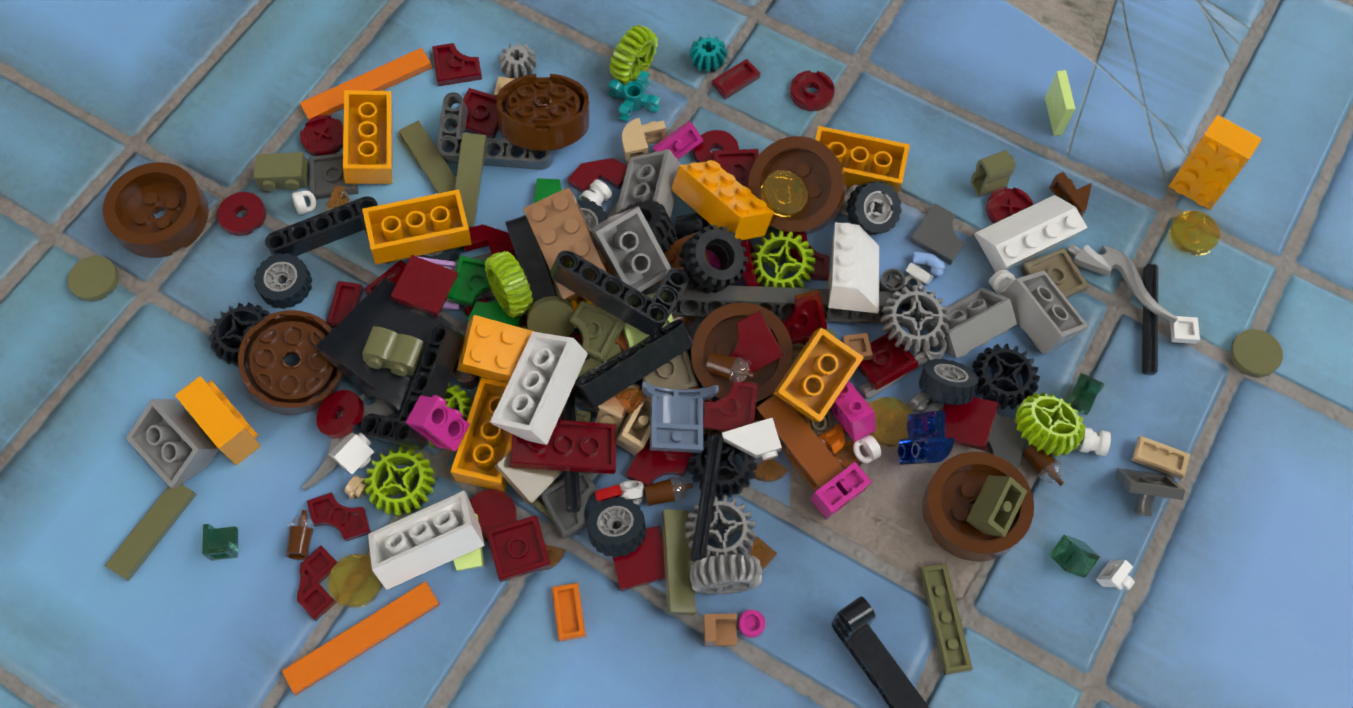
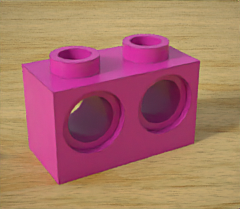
M848 381L829 411L855 442L876 431L875 412Z
M420 395L406 424L438 448L456 451L470 424L462 418L463 414L446 406L447 402L443 398L432 395V397Z
M854 462L818 489L810 500L827 520L864 492L872 481L858 464Z

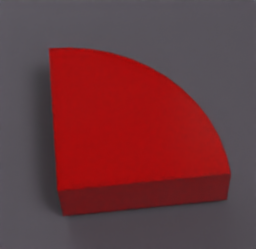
M617 484L597 490L595 495L597 501L601 502L613 497H620L622 491L620 485Z

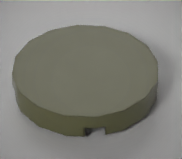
M91 256L82 259L74 265L68 275V287L71 292L79 299L89 302L102 300L107 297L106 294L110 291L113 292L119 281V271L110 260L102 256Z
M549 296L539 299L532 305V308L526 315L528 330L568 337L575 329L570 323L575 310L570 302L562 300L561 297Z
M1250 329L1243 331L1231 343L1230 357L1234 365L1247 375L1252 374L1255 375L1254 377L1268 376L1280 367L1283 360V350L1279 342L1271 334L1262 330Z

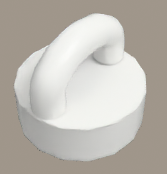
M307 190L292 193L293 204L298 215L308 214V212L315 209L316 199L313 193ZM305 196L310 199V206L308 207L304 200Z
M1000 270L989 279V284L997 294L1001 295L1016 278L1008 270Z
M871 435L857 440L853 445L854 454L862 463H870L881 456L880 446Z
M629 480L620 484L622 491L620 497L634 499L632 501L638 505L643 501L644 484L642 482Z

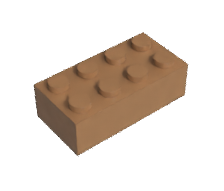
M569 187L523 208L550 271L558 253L567 250L609 273L601 253L589 232L588 224L575 195ZM556 282L565 301L571 302L581 297Z

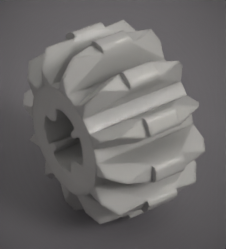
M519 42L517 46L509 44V49L503 48L502 55L499 56L501 71L508 78L515 77V79L527 74H534V69L537 68L535 52L530 49L528 44L521 46Z

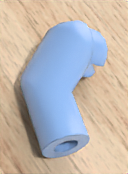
M913 253L912 263L931 266V275H943L945 263L934 254Z

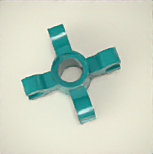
M641 70L637 81L628 82L625 86L619 81L611 79L608 88H610L608 94L615 98L620 97L624 99V103L621 104L618 113H621L619 120L628 122L632 111L641 110L643 107H646L653 113L658 112L661 107L658 104L660 97L644 93V90L650 83V80H648L650 73Z

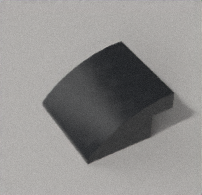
M385 278L315 348L370 400L378 397L395 414H398L403 408L414 375L398 376L389 368L381 367L380 369H375L363 361L362 353L373 326L418 338L423 341V351L430 332L436 325L444 324L458 333L460 332L440 314L436 317L391 300V294L396 284Z

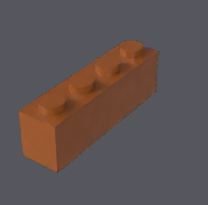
M773 395L756 408L755 418L758 421L773 418L782 452L814 492L844 470L840 458L835 454L832 455L826 448L827 443L819 434L816 435L810 428L809 420L804 415L800 416L792 406L776 395Z

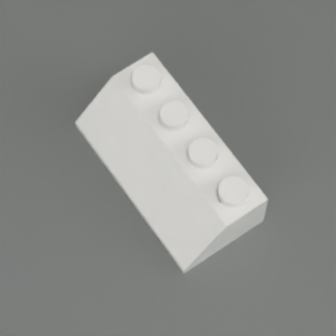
M1053 195L974 233L996 273L1000 270H1009L1077 237L1088 227L1075 206Z
M835 222L831 244L828 308L878 313L879 245L860 225Z
M532 332L490 423L526 441L547 445L588 353L574 338Z
M465 491L368 534L372 571L386 590L485 546L481 527Z

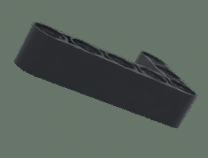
M370 196L356 199L268 234L265 239V245L272 256L279 253L299 256L362 230H365L367 234L362 209L378 206V203Z
M524 215L506 221V227L519 265L523 269L530 285L533 304L544 297L556 296L540 246L527 216Z
M567 250L558 253L550 271L551 277L557 283L649 336L657 335L661 331L689 282V277L684 270L680 268L670 269L652 299L579 255Z
M676 320L667 324L657 335L648 336L596 370L589 369L587 373L577 377L571 393L589 407L599 406L680 355L694 344L683 320Z
M444 324L436 325L430 332L399 418L373 413L368 414L361 422L360 429L362 434L390 445L413 450L423 449L428 439L406 424V421L420 395L426 397L436 395L444 399L464 343L463 335Z
M860 596L838 611L831 623L832 628L888 707L929 708L871 629L870 624L876 615L868 601Z

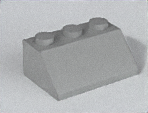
M670 149L630 157L616 214H619L622 209L627 208L630 204L633 205L638 201L651 200V202L657 201L659 204H662L671 218L676 197L671 187L681 164Z
M639 206L609 217L589 229L613 276L640 292L664 279L669 270L672 269Z
M1044 270L1017 278L1001 294L1011 300L1019 326L1028 334L1034 346L1042 354L1061 347L1089 327Z
M981 287L949 305L947 312L944 313L950 316V320L946 322L949 325V329L947 332H944V339L947 343L945 353L955 358L963 357L974 348L987 344L990 339L1006 333L1011 327L1017 325L1011 300ZM934 324L925 326L929 333L933 331Z
M152 399L126 437L128 442L171 489L177 488L207 468L219 451L218 447L175 399Z

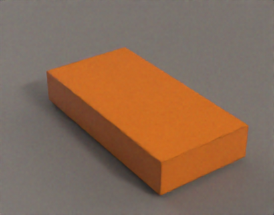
M572 583L552 587L559 642L586 637L579 584Z

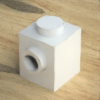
M351 432L328 455L345 471L353 474L358 468L362 469L370 462V456L374 451L369 447L371 442L362 433L356 435Z

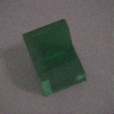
M1080 373L1073 382L1064 402L1067 404L1071 403L1072 409L1079 410L1078 412L1088 415L1096 396L1103 389L1104 383Z
M203 524L202 555L211 561L238 558V528L233 526L216 529L210 524Z
M1065 534L1049 554L1064 571L1083 578L1088 575L1100 558L1085 542Z

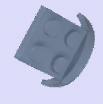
M643 381L642 391L650 398V450L701 453L703 451V401L717 395L719 386L713 385L701 389L680 390L661 388Z

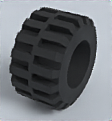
M651 200L638 201L633 205H628L627 208L619 212L622 213L639 206L663 253L671 249L670 246L675 242L676 229L662 204H659L657 201L651 202Z
M712 225L709 228L707 226L683 244V250L679 253V257L682 258L679 261V267H683L687 273L689 285L694 284V289L698 291L703 289L704 293L712 291L717 293L742 277L741 274L746 270L744 264L747 263V257L744 256V253L747 251L745 247L741 246L742 240L734 237L736 233L732 230L727 232V228L723 226L719 229L717 225ZM705 249L714 252L718 256L721 264L720 270L713 268L708 263L705 257Z

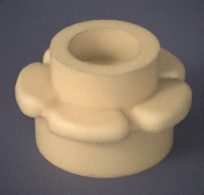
M355 475L348 482L344 492L349 495L350 499H355L356 497L360 499L366 493L365 489L368 487L364 483L365 477L361 478Z

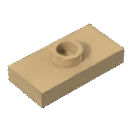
M1139 436L1131 461L1182 479L1185 477L1190 454Z

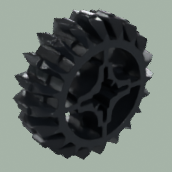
M249 302L245 307L241 303H238L235 309L229 306L227 313L220 311L222 317L214 319L216 326L209 327L212 333L208 336L209 341L212 343L211 349L226 364L230 365L233 363L238 368L239 349L237 348L241 345L244 338L243 335L245 336L251 327H254L264 317L270 315L266 309L264 310L259 305L254 307Z
M1008 343L1003 348L999 344L994 345L993 349L990 347L986 348L984 353L978 354L977 360L972 364V371L979 378L978 388L975 391L976 395L983 394L984 397L982 399L998 402L1001 410L1005 409L1007 404L1011 410L1015 409L1017 404L1020 406L1024 399L1032 396L1037 391V383L1040 380V376L1036 375L1039 367L1032 366L1034 358L1027 359V351L1022 354L1019 353L1018 346L1011 350ZM988 365L992 369L991 373L993 377L991 378V380L988 379L986 373V367ZM1019 373L1021 374L1023 379L1022 388H1020V386L1018 385L1019 381L1017 379V375Z
M717 430L713 431V435L723 437L722 435H718ZM706 433L703 435L705 441L703 442V451L701 453L692 452L693 456L688 458V463L692 465L689 467V474H695L692 477L693 483L700 482V490L704 475L701 462L703 457L707 456L710 437ZM724 440L722 447L728 449L721 452L720 461H727V466L724 467V464L723 467L719 466L718 478L726 476L730 480H717L716 491H718V498H722L723 492H727L728 497L733 496V490L738 494L742 493V486L747 488L750 486L748 479L755 478L753 471L757 469V463L753 462L756 458L724 442ZM737 453L744 464L741 472L737 470V466L733 463Z

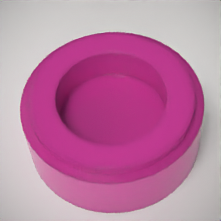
M757 610L743 612L738 621L739 631L747 638L760 636L765 628L764 616Z

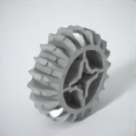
M916 285L912 286L911 291L906 286L902 288L901 293L895 291L893 298H888L886 301L887 306H884L882 309L885 315L882 316L881 322L886 323L883 327V332L891 331L888 340L896 338L895 346L899 347L903 343L905 344V351H908L911 346H913L915 353L919 352L920 347L924 351H928L930 345L936 347L939 344L938 340L944 339V332H947L949 329V325L946 322L950 320V316L944 314L947 312L948 306H940L943 298L936 300L934 298L935 291H932L930 295L927 294L926 286L920 292ZM911 303L909 311L896 314L897 308L901 305ZM921 305L925 306L929 311L924 310ZM934 324L932 332L920 336L923 326ZM900 326L906 327L910 334L905 332Z
M715 495L712 511L714 521L710 524L708 539L716 541L719 548H714L707 544L705 558L737 553L746 555L747 550L745 547L752 548L753 542L750 539L755 538L756 532L750 529H753L756 524L755 521H748L752 517L751 512L743 513L746 508L745 504L736 506V498H733L731 503L727 502L726 495L722 496V501H718ZM697 504L694 505L696 513L690 512L688 514V518L691 521L685 523V527L690 529V531L685 533L686 538H691L688 544L691 549L699 507ZM722 512H723V513L730 514V515L733 516L738 522L736 523L735 520H733V521L726 520V519L723 517ZM718 520L722 530H724L723 540L719 531L716 530ZM742 531L738 542L728 547L727 539L732 535H736V532Z
M748 554L711 556L710 558L697 560L691 565L690 583H692L694 591L705 595L741 593L755 589L761 584L762 566H760V560L757 557Z

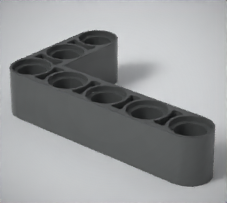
M456 92L448 93L443 99L437 147L445 161L458 164L462 135L466 129L468 109L462 96ZM453 104H460L458 108L451 109V106ZM451 125H457L455 130H448ZM487 138L484 158L485 166L543 170L549 168L553 160L550 150H531L514 145L505 139ZM448 147H455L452 152H445ZM493 150H500L498 155H490ZM515 152H523L522 156L518 158L513 157ZM539 153H546L543 159H536Z

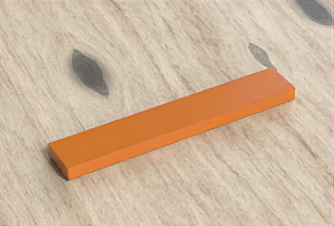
M419 48L300 102V105L308 120L316 116L331 115L344 109V90L383 91L431 69L432 65L423 49Z
M426 581L282 670L293 694L297 696L440 606V603Z

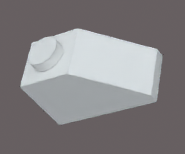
M773 418L722 433L724 442L756 459L762 457L763 461L777 457V452H780L782 449Z

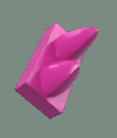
M689 120L652 148L655 152L670 149L678 160L702 143L703 139Z

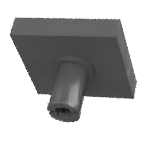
M1117 468L1115 478L1128 492L1139 494L1135 512L1139 515L1152 516L1155 496L1179 500L1184 499L1185 489L1169 475Z

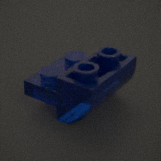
M945 411L908 414V439H899V465L938 463L946 459L952 451L954 438H945Z

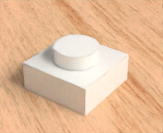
M1176 316L1178 319L1175 323L1170 321L1171 342L1197 344L1199 342L1198 318Z

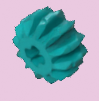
M709 34L705 39L700 36L698 41H693L690 50L693 66H698L699 72L706 69L707 73L711 69L717 72L719 67H724L727 58L724 41H719L718 36L712 39Z

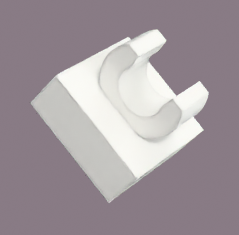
M910 263L905 271L911 275L905 277V285L910 280L915 279L917 287L922 289L923 282L929 284L934 276L916 264Z
M1109 560L1095 580L1102 587H1116L1118 590L1124 587L1126 590H1130L1135 583L1128 575L1133 566L1127 560Z

